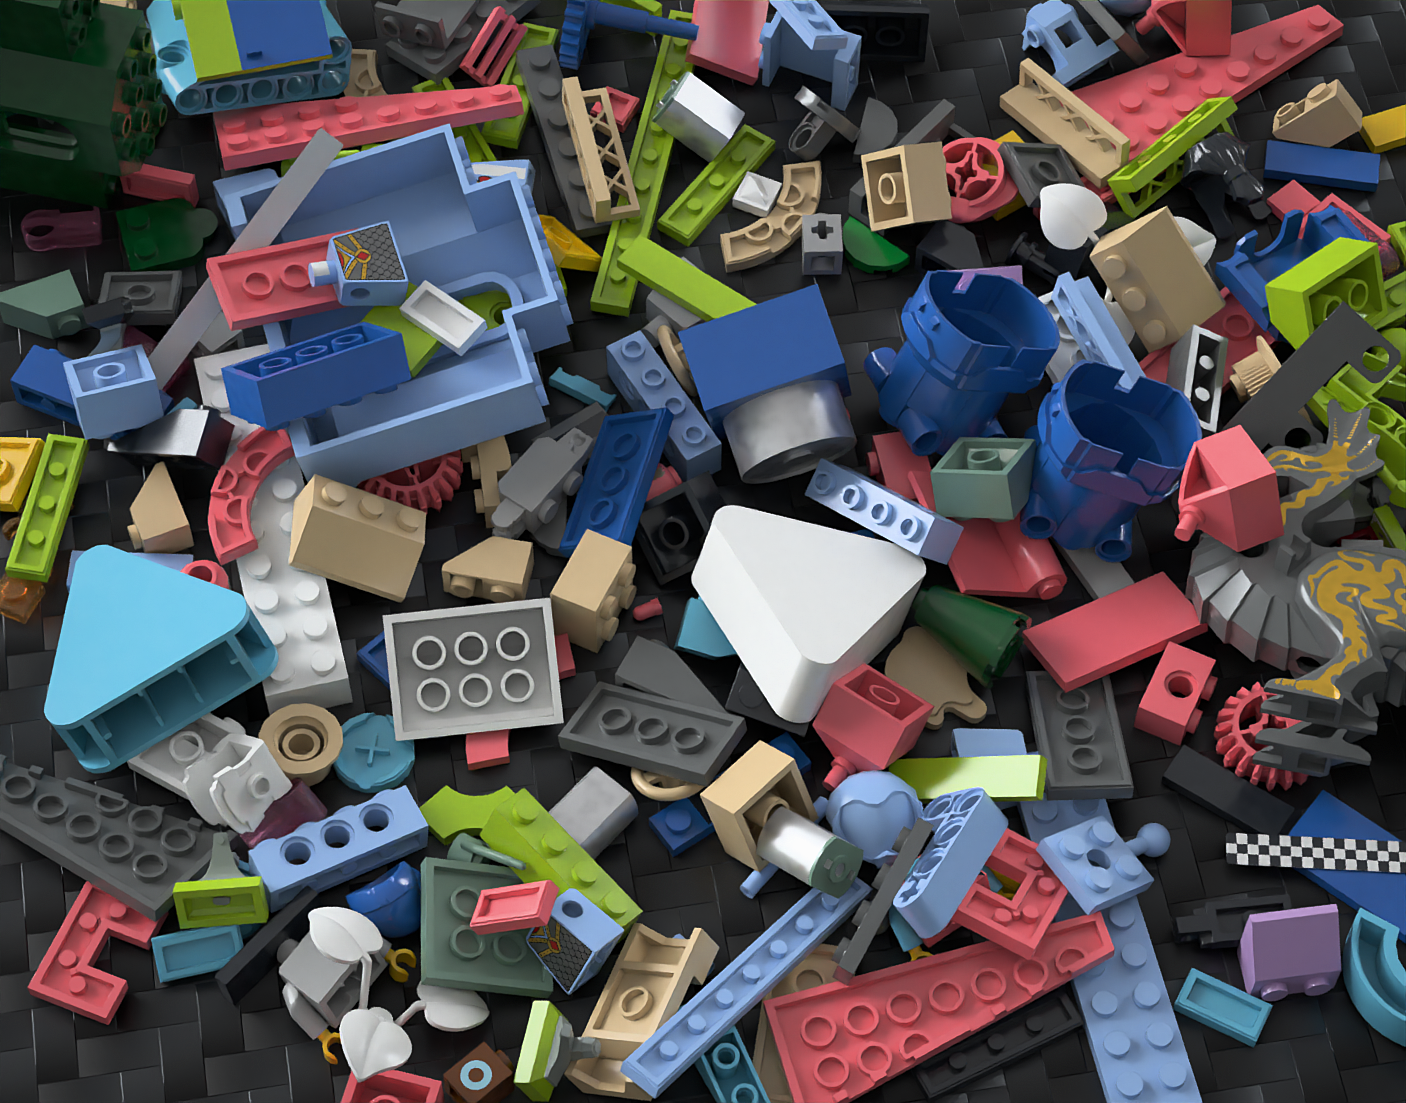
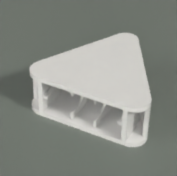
M730 505L716 511L692 573L691 581L775 713L791 722L806 723L818 714L835 681L863 663L868 664L899 634L926 573V565L920 556L898 544L750 508Z

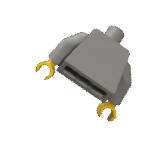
M309 931L300 943L288 939L278 948L277 959L282 964L279 967V975L286 984L282 993L291 1017L313 1040L318 1038L323 1043L325 1059L331 1064H338V1060L328 1051V1048L333 1043L341 1044L340 1033H331L327 1027L330 1025L337 1028L343 1017L360 1000L363 964L361 960L355 964H340L331 961L317 949ZM382 938L383 946L381 950L369 955L372 959L370 986L387 966L386 962L390 964L389 973L395 981L406 982L409 974L406 970L398 967L397 963L404 962L410 967L415 968V954L408 949L394 951L391 949L392 944Z

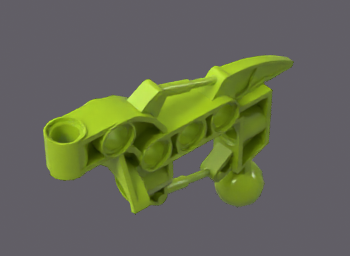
M1400 327L1390 328L1380 333L1401 354L1400 362L1381 382H1369L1348 363L1330 379L1326 387L1322 386L1306 404L1328 428L1327 407L1331 399L1337 400L1341 408L1348 413L1356 412L1364 407L1370 409L1367 428L1370 433L1380 435L1376 456L1385 462L1383 470L1376 475L1391 491L1389 495L1390 502L1406 508V419L1389 406L1378 401L1382 396L1406 402V329ZM1372 346L1371 354L1364 352L1362 361L1368 370L1376 372L1387 366L1389 355L1383 347Z

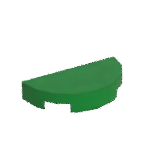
M852 216L849 217L843 226L842 243L845 257L856 268L867 273H874V270L887 271L891 269L892 272H897L909 264L910 256L874 231L871 232V229Z

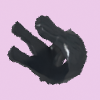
M1228 132L1214 134L1187 149L1182 162L1180 180L1181 188L1190 190V196L1195 197L1202 210L1208 216V220L1214 228L1217 238L1222 240L1229 238L1235 232L1234 225L1227 219L1223 210L1225 197L1234 200V202L1244 204L1247 209H1250L1256 221L1266 220L1268 215L1272 213L1271 206L1263 201L1264 186L1250 174V171L1245 166L1251 144Z

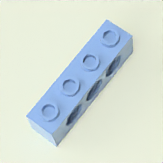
M641 330L606 346L607 374L633 411L667 407L674 414L662 452L683 482L707 471L713 474L721 470L722 443Z
M823 458L820 459L805 492L806 496L914 554L946 565L964 529L961 525L849 467Z
M406 785L395 790L386 789L377 793L367 802L355 807L352 805L345 806L336 811L333 816L316 823H304L296 828L293 833L278 839L270 838L260 842L254 849L248 851L249 872L252 877L262 876L267 905L270 912L273 913L284 908L307 885L319 893L427 847L428 824ZM372 826H380L384 828V830L374 832L370 831L368 828ZM334 842H340L345 844L346 846L342 848H332L328 845ZM293 859H303L306 861V863L301 865H293L289 863V861Z

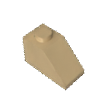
M164 462L157 463L130 507L134 524L127 526L135 550L142 547L144 553L172 554L194 546L189 522Z

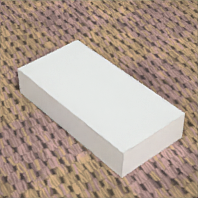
M426 280L399 308L404 318L460 356H463L488 328L486 321Z

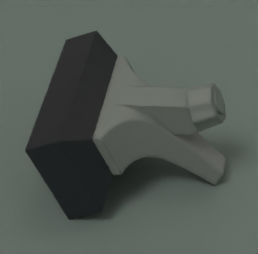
M119 297L83 308L82 312L86 324L100 329L101 334L100 342L87 357L123 349L126 324L134 315L130 298Z

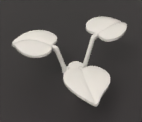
M1063 183L1044 187L1040 192V222L1042 231L1048 241L1060 249L1073 250L1081 247L1089 237L1094 246H1096L1099 238L1093 231L1102 227L1107 220L1105 205L1098 195L1085 187ZM1174 217L1204 266L1215 248V236L1188 219ZM1107 286L1105 299H1102L1128 345L1135 334V330L1118 302H1111L1113 294Z
M323 907L309 912L311 938L317 949L325 957L340 964H355L359 960L363 964L359 1007L348 1012L343 1017L339 1028L345 1057L359 1083L379 1073L394 1070L407 1062L412 1052V1044L401 1026L416 1012L424 1010L425 1018L430 1025L451 1032L474 1028L487 1019L489 1015L487 1005L474 990L421 985V981L417 987V994L421 1000L414 1002L395 1021H393L392 1015L381 1007H373L368 1010L367 1004L372 959L369 955L379 952L383 946V940L378 928L367 917L346 908Z

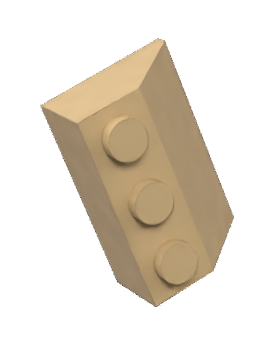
M1167 206L1101 236L1089 256L1149 353L1178 341L1193 324L1201 325L1226 305L1224 298Z
M314 474L294 501L289 565L401 603L405 599L425 544L426 512Z

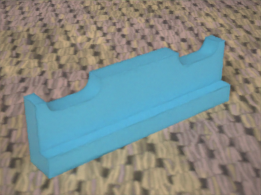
M561 367L549 379L550 386L588 405L597 401L606 412L609 410V406L616 400L617 395H609L601 391L599 385L579 375L571 376L563 372Z

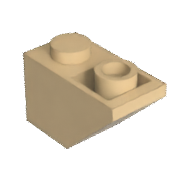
M1336 79L1328 85L1326 83L1317 85L1308 93L1306 98L1298 103L1290 102L1281 107L1274 116L1272 133L1277 139L1330 148L1361 130L1363 113L1341 82Z
M496 536L486 539L443 564L444 592H450L461 598L474 596L491 599L495 603L525 600L534 566L533 543Z

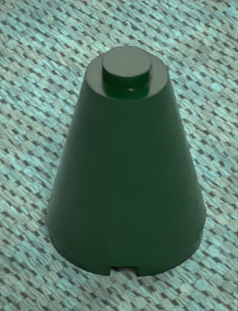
M936 584L930 590L924 587L912 605V609L916 611L914 620L987 689L994 686L990 677L995 675L1001 678L1024 641V638L1018 635L1022 625L1029 629L1032 623V618L1024 613Z

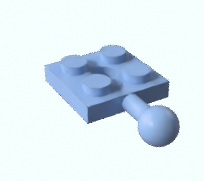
M1099 815L1043 838L1036 851L1089 916L1148 890L1154 882V878L1136 856L1141 854L1149 857L1163 855L1170 846L1171 838L1168 830L1163 825L1148 823L1140 828L1136 838L1124 842L1105 817ZM1088 859L1097 862L1101 867H1093Z

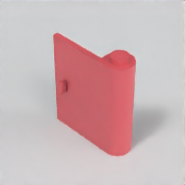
M911 470L907 477L920 505L936 512L930 472ZM1020 512L1014 519L1006 522H994L990 518H972L966 521H957L953 517H945L964 527L947 563L961 593L1048 600L1062 592L1063 586L1067 582V577L1049 539H1032L1025 536L1020 530Z

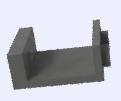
M401 0L397 6L378 1L374 7L382 34L446 50L481 0Z

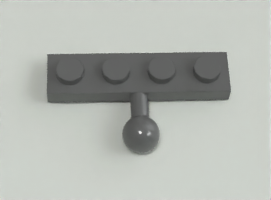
M918 817L912 830L905 826L902 828L892 847V850L899 853L892 867L883 863L871 885L879 890L873 901L863 900L851 922L858 926L853 939L849 940L843 937L831 959L838 964L832 976L836 980L848 986L874 936L884 933L889 928V908L934 825Z

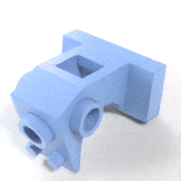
M1049 0L1044 4L1039 3L1027 13L1025 30L1022 32L1024 36L1023 50L1025 51L1031 46L1037 48L1041 45L1054 62L1056 72L1052 77L1066 88L1105 65L1119 51L1111 38L1096 46L1080 23L1078 14L1073 6L1064 4L1061 0ZM1058 29L1066 33L1073 44L1066 48L1055 33V30Z

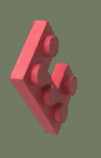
M1007 828L984 865L1021 884L1012 901L973 882L951 920L1030 961L1068 896L1069 891L1036 851L1039 844Z
M86 881L27 987L30 995L109 1025L129 986L126 980L93 968L110 935L149 950L152 946L151 938L156 937L169 914L168 911L159 920L154 922Z

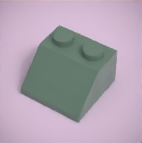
M959 437L930 472L936 513L943 517H953L957 521H966L972 518H990L994 522H1006L1014 519L1028 502L1036 452V440Z

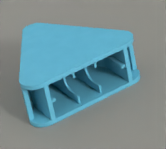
M98 545L84 552L75 564L44 713L85 770L97 774L105 773L115 769L265 680L277 666L279 659L278 651L241 594L112 546Z

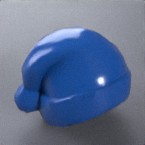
M405 861L400 862L370 884L345 896L350 909L362 914L373 922L382 936L387 938H403L415 933L421 927V873Z

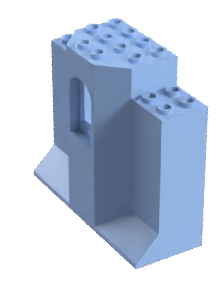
M450 123L333 160L269 246L355 228L360 229L389 221L409 282L419 287L426 280L456 301L463 299V297L477 295L486 291L499 290L509 295L512 308L502 311L505 320L504 324L484 331L463 356H460L443 344L415 378L411 377V380L397 384V390L386 394H375L374 392L362 396V401L355 405H335L326 408V414L320 417L309 419L300 417L291 420L290 426L287 427L296 460L307 482L310 481L314 474L355 488L361 481L546 422L542 406L548 405L549 402L533 353L571 341L566 326L574 323L564 290L559 280L529 185L520 186L516 171L477 183L463 137L454 138ZM283 177L223 196L231 227L236 238L240 236ZM349 306L264 324L263 327L270 352L358 324L374 306Z

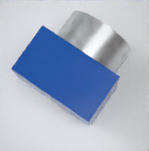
M818 284L678 332L712 431L719 441L728 438L743 482L759 484L799 475L816 469L821 458L833 461L846 454L856 445L857 439L842 399L852 395L846 365Z

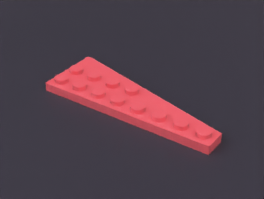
M1316 5L1231 35L1230 55L1185 56L1182 52L1072 91V93L1130 139L1129 162H1131L1208 98L1231 96L1235 103L1342 36L1344 24L1320 5ZM1110 142L1112 147L1116 150V146L1112 142Z
M505 84L483 88L368 97L346 96L339 99L278 103L213 112L225 171L296 158L320 128L343 144L342 149L407 137L449 123L451 128L524 114L523 103L517 86Z
M1101 911L1089 916L1086 914L1052 923L1030 961L989 940L851 978L848 986L840 981L763 1001L764 1012L792 1102L849 1103L1112 958L1115 949Z

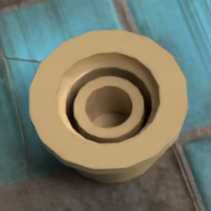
M308 703L290 704L276 710L264 721L258 734L259 739L265 742L269 752L292 786L310 787L321 782L329 774L332 764L338 759L343 748L342 727L336 717L323 707Z

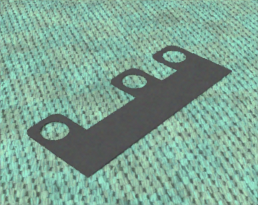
M1343 301L1220 432L1241 425L1260 451L1268 443L1273 447L1286 446L1285 436L1294 428H1303L1308 431L1311 437L1310 446L1322 443L1323 436L1321 432L1300 415L1298 411L1346 361L1369 382L1379 383L1397 366L1401 360V354L1397 348ZM1372 346H1381L1388 352V364L1380 371H1370L1363 364V354Z

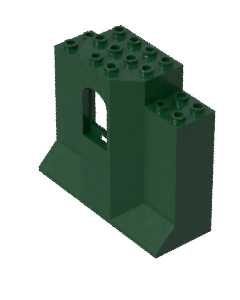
M0 0L1 188L108 209L113 195H118L121 190L120 176L122 177L141 170L146 156L150 157L153 153L157 129L164 126L167 118V105L163 104L161 96L162 81L157 78L156 73L157 58L155 54H152L150 45L151 30L146 27L142 10L101 3L100 0ZM4 111L52 120L66 127L72 134L7 122Z

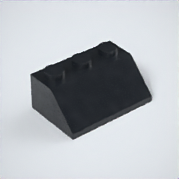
M817 0L819 5L843 31L861 36L860 60L925 62L930 14L928 4Z

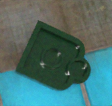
M172 198L116 212L131 272L173 271L193 266L202 260L205 254L204 244L210 242L218 230L217 217L212 211L204 208L194 209L189 201L182 198Z

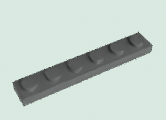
M546 45L516 50V63L573 233L578 238L609 233L612 221L596 224L594 221L562 104V81L564 78L553 46Z

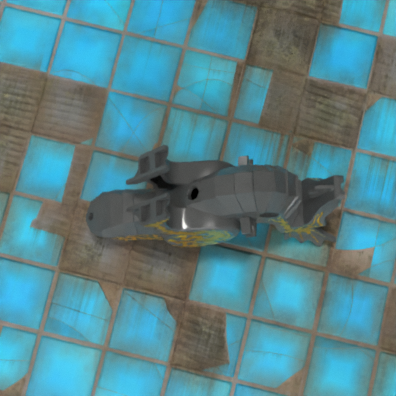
M1331 399L1327 407L1329 430L1326 444L1316 443V445L1306 446L1300 450L1288 446H1275L1263 454L1276 471L1284 535L1244 551L1236 552L1207 533L1200 534L1199 544L1192 551L1185 598L1193 601L1199 623H1207L1223 643H1231L1253 662L1260 659L1283 671L1289 669L1295 678H1275L1269 680L1265 684L1264 692L1277 695L1265 700L1261 704L1260 713L1300 720L1301 722L1286 729L1267 728L1259 731L1256 734L1255 743L1268 745V747L1256 752L1253 755L1252 763L1317 777L1329 775L1330 766L1348 761L1370 765V754L1361 747L1351 744V742L1362 739L1369 734L1376 735L1379 711L1375 702L1383 703L1388 701L1396 707H1400L1403 704L1406 706V551L1382 546L1329 547L1340 537L1353 534L1355 522L1372 520L1374 509L1367 502L1370 490L1359 482L1382 471L1385 464L1383 460L1378 459L1376 456L1380 435L1370 433L1367 428L1370 409L1364 407L1356 412L1348 413L1341 408L1335 399ZM1180 489L1176 490L1170 498L1173 508L1178 513H1180L1178 505Z

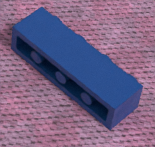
M33 345L10 380L17 403L81 427L63 362L72 361L73 359L66 357L56 349L47 350ZM158 389L163 414L166 416L175 407L174 400L166 392ZM137 429L117 432L109 438L117 440Z

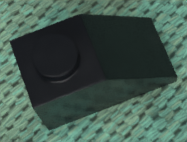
M949 220L937 221L917 246L914 270L923 275H926L928 271L984 268L975 235L959 223H953Z

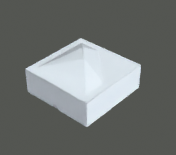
M747 171L733 197L732 207L766 218L777 202L782 190V183Z

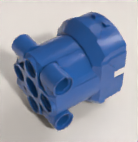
M928 271L914 296L909 297L902 309L901 320L907 339L898 354L892 348L884 347L874 350L864 360L863 369L878 393L880 416L887 423L900 430L909 448L915 455L927 456L937 452L944 456L959 437L1008 438L996 419L997 413L1010 393H1026V391L1038 386L1046 366L1058 349L1060 343L1059 329L1047 307L1030 290L1013 278L975 273L966 290H956L955 287L964 274L963 272Z
M1084 359L1074 364L1065 374L1062 381L1055 383L1051 392L1045 395L1038 412V425L1028 428L1024 434V439L1036 440V452L1028 502L1020 511L1021 532L1032 539H1046L1052 536L1061 547L1068 550L1095 547L1096 555L1106 562H1121L1130 557L1132 553L1133 517L1142 505L1161 503L1173 495L1176 490L1180 489L1183 471L1193 443L1202 439L1197 413L1185 394L1168 384L1143 376H1139L1132 388L1127 389L1116 385L1125 373V370Z

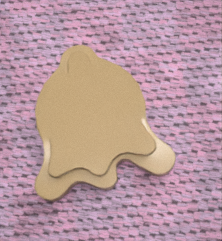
M919 626L907 629L904 632L902 641L888 656L884 675L935 706L925 727L933 730L941 728L945 712H953L970 723L982 721L986 716L987 706L971 691L967 682V671L925 629Z

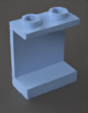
M777 11L772 22L764 24L760 34L759 43L764 45L758 67L763 69L762 85L769 87L779 66H783L832 82L831 107L845 111L858 85L861 36L843 31L848 36L846 49L812 51Z

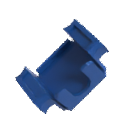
M1330 204L1324 211L1309 213L1302 239H1299L1298 235L1304 212L1294 209L1284 215L1281 231L1270 246L1262 251L1254 252L1258 233L1256 230L1245 234L1236 243L1233 257L1224 262L1216 263L1214 272L1264 332L1268 331L1276 341L1290 344L1270 320L1265 285L1339 237L1369 242L1340 208H1335Z

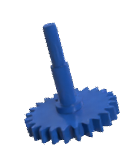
M567 0V8L564 14L565 20L562 26L563 33L560 40L559 66L578 70L584 56V49L587 45L590 29L594 30L596 24L644 34L648 31L695 41L698 37L699 26L649 15L648 11L600 2L601 0Z

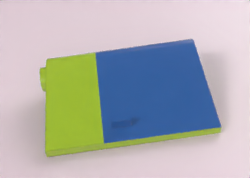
M171 0L175 21L183 20L184 27L186 28L197 82L333 58L320 0Z

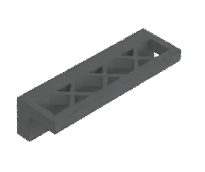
M943 99L894 147L941 142L947 135L952 136L956 140L976 137L954 123L956 106ZM863 176L850 189L848 213L870 227ZM881 230L876 232H878L882 236H885L890 230Z

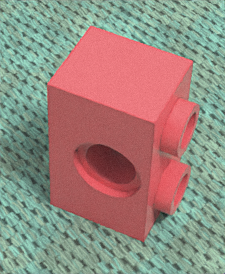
M1169 641L1139 704L1133 727L1180 746L1186 732L1194 734L1203 714V711L1197 709L1201 699L1209 701L1218 681V678L1212 676L1216 660ZM1179 692L1185 695L1186 697L1178 698L1172 695L1171 693Z

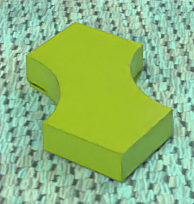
M446 785L423 804L419 810L428 824V830L440 842L448 845L463 832L470 836H479L494 809L515 793L506 785L499 791L489 795L469 796L458 793Z

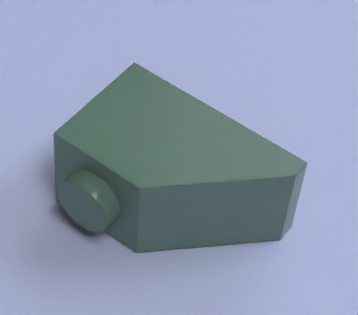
M70 270L0 292V314L5 324L50 339L72 335L79 330L90 327V325L86 324L82 309L85 308Z

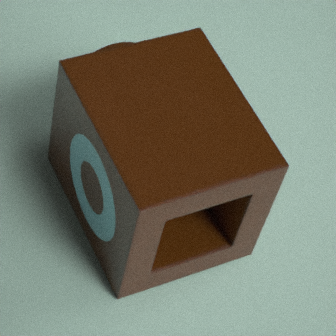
M483 1042L443 1074L445 1092L455 1103H499L515 1090L513 1083L515 1067L504 1052L500 1049L494 1052Z

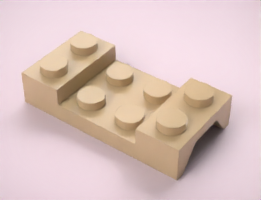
M634 923L582 1034V1037L599 1039L601 1053L595 1058L570 1061L564 1075L583 1093L651 1101L653 1098L620 1071L622 1063L677 1013L690 984L703 985L719 950V946L702 928H694L690 939L666 938L641 923Z

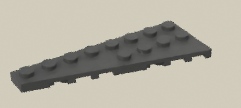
M0 754V829L154 922L159 920L175 905L172 893L175 883L198 881L207 873L212 857L213 834L221 832L203 827L202 820L191 817L189 821L167 815L165 808L156 805L142 807L124 799L123 794L71 777L63 781L45 775L44 768L32 765L30 769L8 763L7 756ZM229 829L227 833L232 852L238 846V834Z

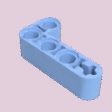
M981 787L940 795L930 802L923 811L922 819L934 825L932 828L934 836L893 900L895 908L922 939L933 937L946 927L1007 829L1008 819Z

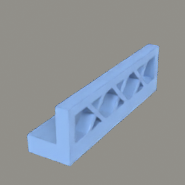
M1069 272L1059 275L1051 299L1087 361H1097L1125 370V373L1116 385L1131 389L1139 376H1146L1090 278L1087 276L1074 281Z

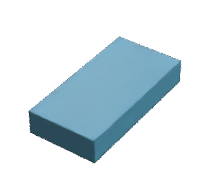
M239 925L199 927L151 938L160 983L221 970L244 947Z
M1192 968L1178 995L1173 1010L1254 1048L1273 1005Z

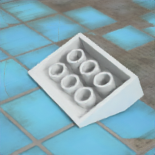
M550 598L383 615L396 741L564 723Z

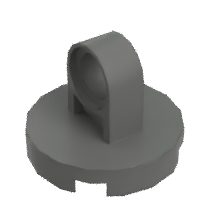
M805 86L794 97L809 110V113L795 129L789 140L790 150L802 160L809 161L817 157L836 132L852 144L862 132Z

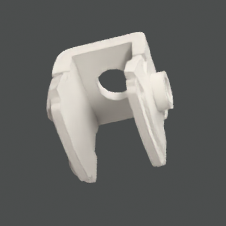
M231 733L215 746L212 756L207 759L200 758L184 769L185 779L182 784L193 807L209 824L217 825L219 823L225 827L229 825L240 834L245 832L253 833L264 819L265 815L263 813L274 800L286 794L291 789L292 784L262 739L240 733Z

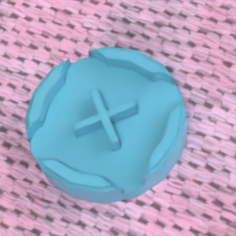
M363 713L349 719L341 726L343 748L338 759L332 765L338 778L348 787L364 793L381 792L398 786L409 775L415 762L414 739L396 741L393 716L386 714L385 717L382 715L375 716V713Z

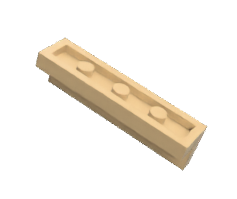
M1030 58L1020 63L1019 85L1000 96V107L1044 144L1061 145L1073 167L1099 189L1108 185L1107 180L1129 163L1130 139ZM1110 142H1112L1116 146V150L1112 147Z
M578 77L564 78L562 81V104L595 224L640 216L639 203L607 89L599 88L581 91ZM600 101L602 110L594 118L587 113L585 104ZM596 129L610 136L611 140L605 148L596 145L593 135ZM604 160L619 167V171L613 179L604 175L602 168ZM615 191L625 196L629 205L611 208L610 194Z

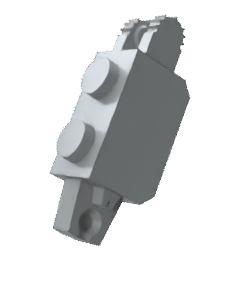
M575 427L557 442L550 437L538 438L498 482L500 505L491 515V524L494 526L492 536L518 539L526 529L534 534L543 523H549L556 515L559 504L567 495H574L583 482L582 465L594 448L593 439Z

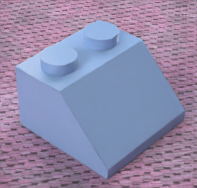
M142 344L63 362L85 440L92 438L106 439L117 432L139 429L164 417L156 377Z

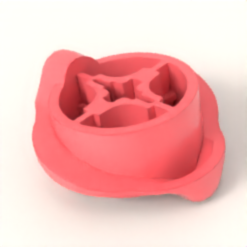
M983 137L961 138L943 147V154L946 158L947 185L956 194V197L951 196L952 219L947 220L959 224L985 220L998 212L1000 208L1012 202L1018 195L1019 190L1007 171L1000 153L997 151L1000 146L998 142ZM982 164L996 166L998 168V176L990 175L989 171L984 170Z

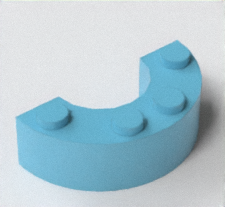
M1360 908L1343 949L1342 970L1345 985L1352 1002L1363 1018L1382 1035L1406 1047V971L1398 959L1396 948L1400 928Z

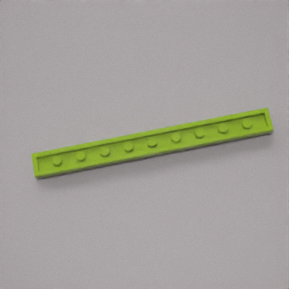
M670 10L668 19L691 23L693 13ZM663 35L628 163L640 207V216L612 221L590 301L591 311L629 317L638 280L617 268V258L640 234L647 239L651 235L676 141L675 137L651 120L659 109L656 105L670 88V82L673 79L678 81L686 71H689L691 74L694 73L696 65L685 61L688 45L687 39ZM620 194L616 207L629 205L627 198Z

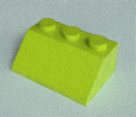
M1339 237L1265 285L1270 320L1295 350L1308 339L1343 301L1371 326L1388 315L1378 243Z

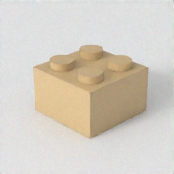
M942 141L902 145L861 155L871 232L908 228L952 219L951 196L948 192L945 170L946 158L943 154Z
M589 529L586 530L550 593L554 636L567 633L569 642L595 653H598L605 640L611 641L618 627L619 619L617 617L622 608L628 609L636 594L637 588L633 585L636 565L632 564L631 546Z
M761 740L700 794L725 852L758 872L770 863L756 854L758 839L764 825L778 808L782 806L812 822L819 818L795 759Z

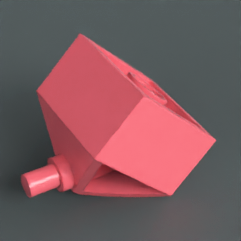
M1151 0V6L1146 10L1147 15L1135 24L1137 31L1141 35L1147 34L1155 26H1163L1185 56L1231 54L1232 0Z
M1238 425L1194 442L1180 484L1178 499L1180 523L1175 530V536L1179 540L1188 541L1194 531L1200 529L1236 552L1244 551L1283 536L1284 528L1276 471L1242 426Z
M865 663L835 681L812 724L835 758L831 763L832 770L822 782L823 786L830 792H833L846 778L855 773L884 770L914 748L935 706Z

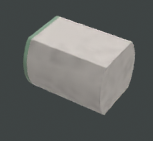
M686 71L678 81L673 79L670 82L671 86L656 105L659 109L651 121L703 159L711 162L728 143L745 113L689 71Z
M594 767L548 813L594 860L637 817L638 806L630 792L601 769Z
M781 806L764 825L758 839L756 854L806 884L835 898H840L857 877L862 864L864 850L809 819Z

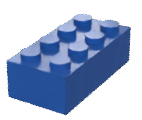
M361 322L221 368L231 415L246 420L249 424L262 426L267 431L287 428L290 426L291 420L300 417L306 419L320 417L326 414V408L335 405L351 406L358 404L362 401V396L373 392L375 394L393 392L398 389L397 384L411 380L402 333L367 322Z

